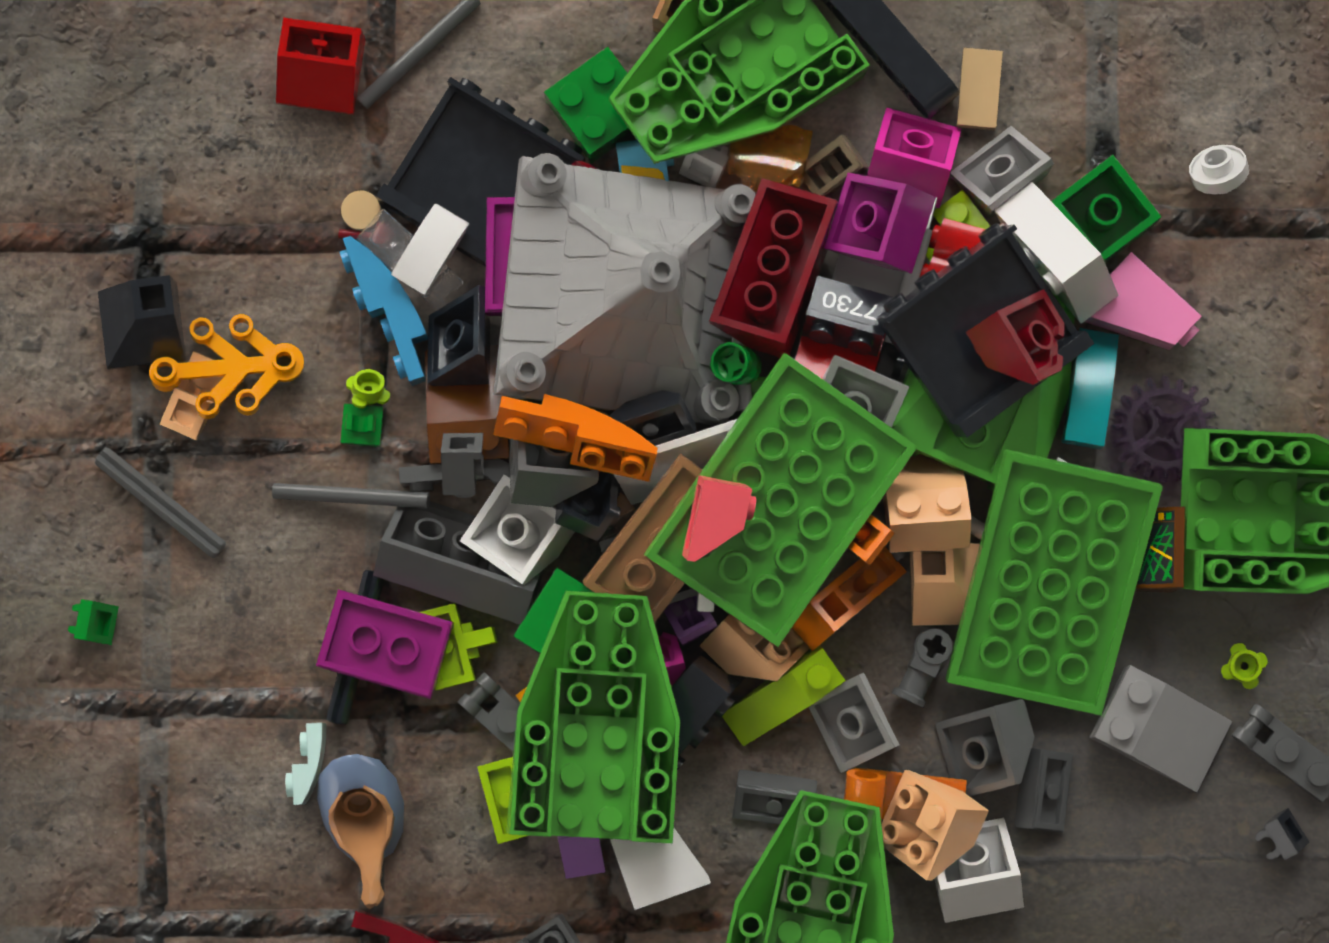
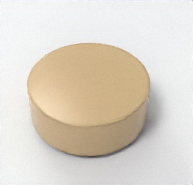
M360 190L350 193L344 199L341 206V214L345 223L351 229L368 231L374 228L376 221L379 222L381 206L373 194Z

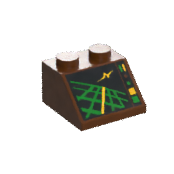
M1185 507L1157 508L1135 592L1172 593L1184 588Z

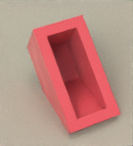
M698 476L682 556L687 561L696 562L744 530L746 520H752L756 507V496H751L752 488L746 484Z

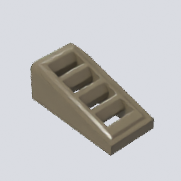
M840 135L779 182L800 189L796 181L802 178L812 193L828 197L844 186L848 172L860 175L869 166L847 136ZM842 151L851 164L847 169H845L835 155ZM827 160L838 174L834 179L822 164ZM813 169H815L825 183V186L821 189L809 174Z

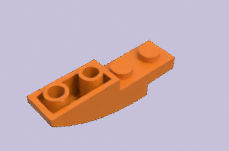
M544 394L542 404L502 396L493 433L495 436L571 452V465L647 482L650 481L658 450L657 447L643 436L617 420L587 406L548 394Z

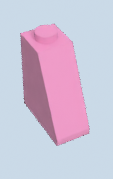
M1131 252L1110 274L1119 296L1084 321L1170 350L1177 342L1184 347L1196 335L1199 329L1194 324L1202 316Z

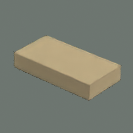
M963 48L956 127L996 130L1003 51Z

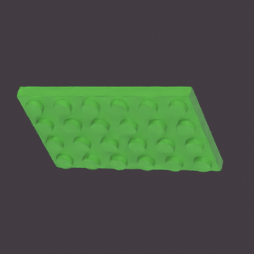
M784 353L699 474L701 476L746 484L752 488L751 496H756V507L752 520H746L744 530L696 562L687 561L682 556L696 491L697 477L644 555L779 647L918 446Z
M1004 449L950 658L946 681L956 685L1102 716L1163 486L1156 482Z

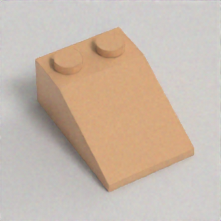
M918 454L915 457L911 456L883 496L886 526L895 533L888 542L890 553L970 547L971 512L964 472L922 454Z

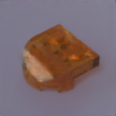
M783 125L773 132L730 143L729 159L727 161L728 174L732 175L735 173L742 178V185L748 186L754 192H757L762 178L787 186L793 184L798 188L804 180L813 131L805 130L795 125Z

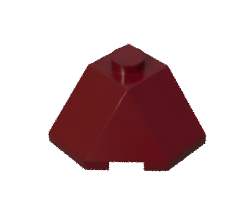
M1044 289L998 310L966 332L974 345L975 351L987 368L1032 385L1062 370L1063 356L1058 354V341L1064 337V322Z

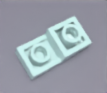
M306 723V732H300L301 756L308 757V764H292V773H286L287 797H293V805L306 804L316 786L325 754L326 723Z

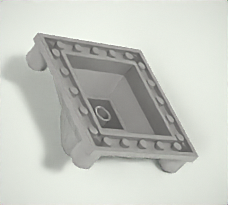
M550 153L540 154L534 158L522 156L518 163L493 395L542 401L544 394H548L592 409L614 412L625 402L665 390L680 393L694 423L717 426L728 422L729 417L738 408L739 394L731 383L724 382L714 375L710 363L714 350L721 344L732 342V337L710 324L709 319L754 201L755 192L742 184L732 185L727 189H718L564 164L558 156Z

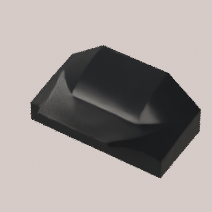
M661 390L625 402L609 415V417L643 436L654 446L696 433V425L680 393Z

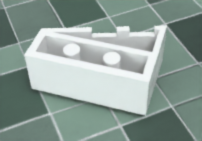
M1030 182L994 210L1001 224L1000 227L1015 224L1017 230L1012 234L1051 292L1061 299L1081 324L1119 296L1101 253L1033 182Z

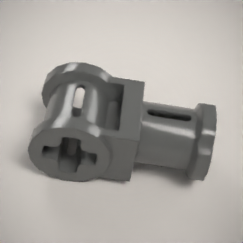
M935 628L926 629L918 634L915 638L914 652L907 665L906 673L899 687L893 688L892 694L922 708L925 707L924 697L933 678L936 677L942 662L946 661L952 652V640L947 633ZM936 635L939 637L938 645L943 647L941 654L933 653L930 658L926 655L928 649L923 646V642L925 639L932 640Z

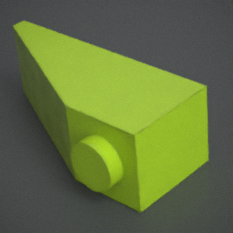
M818 646L814 651L809 649L778 681L766 680L736 701L722 717L742 746H745L813 705L846 680L824 649Z

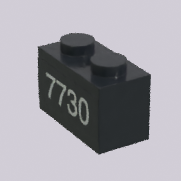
M817 276L801 336L811 338L820 344H833L844 347L856 354H869L878 357L885 332L875 318L885 312L882 305L891 299L892 296Z

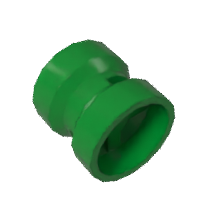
M726 342L719 345L711 356L710 365L712 372L718 379L724 382L746 386L758 379L761 373V358L750 347Z

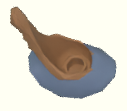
M360 754L346 755L332 760L319 774L317 801L323 824L336 847L359 866L363 883L361 899L364 905L371 909L374 906H378L385 896L381 886L383 861L385 857L394 852L403 833L404 801L396 777L380 760Z

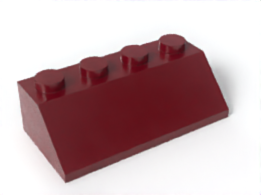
M762 178L709 319L710 324L754 350L780 358L784 353L790 356L809 304L816 278L819 276L828 251L824 249L838 201Z

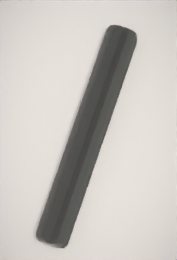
M105 448L96 457V466L208 556L216 558L223 551L226 542L111 449Z

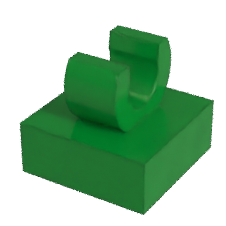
M344 403L340 443L381 447L385 408L383 406L367 405L365 408H357L353 404Z
M81 599L80 604L72 606V610L78 612L76 626H69L68 631L74 634V639L112 645L119 606Z

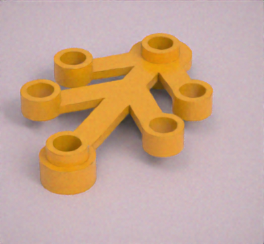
M238 314L230 320V333L234 339L246 341L262 356L246 357L214 331L210 320L207 318H197L190 324L192 340L198 344L206 345L221 357L222 360L177 363L173 358L161 357L151 364L149 375L152 385L162 392L173 391L174 388L180 385L182 380L224 376L211 392L200 394L195 402L199 416L204 419H212L218 415L221 404L248 374L264 373L251 389H243L236 395L237 410L241 414L249 416L259 410L260 402L278 382H290L300 376L304 368V357L302 352L292 344H273L253 328V322L247 315ZM238 323H246L249 326L248 330L243 333L235 331L234 327ZM199 326H205L209 329V332L204 336L195 334V330ZM282 356H287L292 361L288 366L283 367L277 364V360ZM161 367H170L172 373L167 377L160 376L158 371ZM245 397H251L255 400L254 405L248 408L243 407L240 402ZM204 401H213L215 407L210 411L202 410L201 404Z

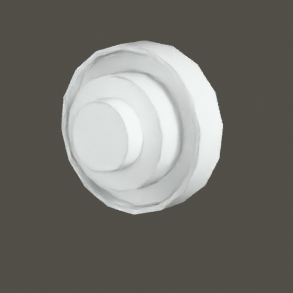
M1218 145L1205 149L1195 156L1189 165V173L1192 183L1197 190L1206 194H1225L1236 189L1246 180L1249 174L1247 157L1241 149L1232 145Z

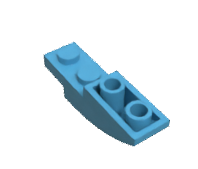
M351 236L343 238L346 249L340 251V256L347 274L355 273L359 286L352 288L360 311L367 308L372 318L386 314L387 318L381 319L380 322L387 342L393 340L396 342L399 355L394 356L393 359L400 379L408 377L412 386L426 382V376L414 344L428 340V335L408 294L398 280L391 275V271L369 249Z

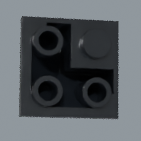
M170 275L130 280L98 291L108 370L149 365L161 357H170L176 361L186 360L177 282Z

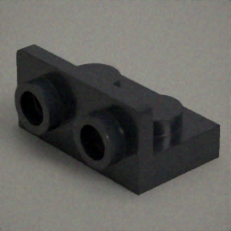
M604 472L597 484L556 504L555 523L599 541L607 528L612 529L616 525L621 512V508L617 506V498L621 486L614 474Z

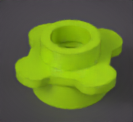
M361 370L346 381V388L351 390L353 394L352 404L357 408H365L367 405H374L375 403L386 404L390 400V393L384 388V376L375 370Z
M1242 643L1234 644L1230 648L1231 656L1228 663L1221 668V674L1226 680L1234 679L1241 682L1245 689H1253L1259 683L1257 677L1261 674L1262 668L1267 666V657L1262 652L1255 653L1252 650H1247L1246 646ZM1243 662L1247 663L1248 668L1246 670L1241 669V664Z

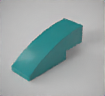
M1080 328L1079 331L1086 330L1094 344L1074 359L1061 443L1101 450L1105 445L1119 335Z

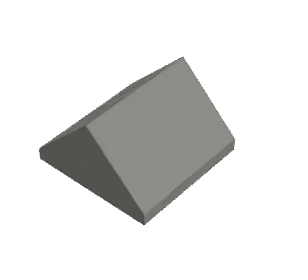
M1010 126L952 170L950 175L961 190L966 192L986 221H988L996 214L994 210L1030 182L1036 184L1048 175L1054 163L1048 155Z
M864 672L843 682L816 703L809 706L841 773L899 746Z

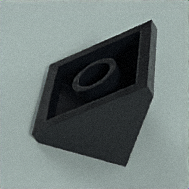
M477 285L429 315L427 384L429 385L489 384L490 316H487L485 313V287Z

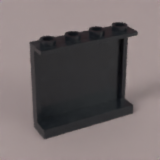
M450 77L447 81L449 86L391 181L388 185L385 183L382 185L376 198L379 204L420 227L434 204L440 205L468 222L470 225L456 250L486 267L487 198L515 197L519 159L522 156L534 158L540 154L550 153L558 156L564 164L572 165L575 161L585 162V157L581 155L582 148L566 138H562L559 142L547 135L549 129L537 120L529 118L525 122L515 116V108L505 101L495 98L492 102L480 95L482 89L470 80L462 78L458 82Z
M996 223L978 235L981 242L970 250L967 246H964L955 251L946 259L949 263L948 266L938 273L933 269L922 275L914 282L917 287L907 296L899 293L882 305L885 312L875 318L956 437L968 438L1043 382L1032 385L987 368L975 351L974 345L966 333L968 330L998 310L1044 289L1064 322V337L1058 341V354L1063 356L1062 367L1094 344L1086 330L1077 331L1012 234L1017 230L1015 224L1000 227Z

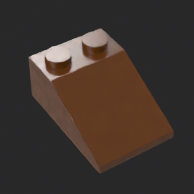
M490 345L489 384L432 386L427 384L428 350H425L426 409L430 465L441 464L443 433H483L482 455L484 460L501 459L507 463L510 462L509 438L493 435L502 397L500 395H493L499 345Z

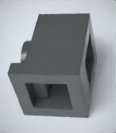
M443 433L441 447L443 495L468 498L476 494L477 479H484L483 433Z

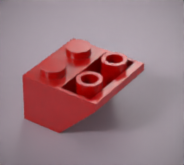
M283 17L277 53L276 104L354 115L366 41L362 29Z

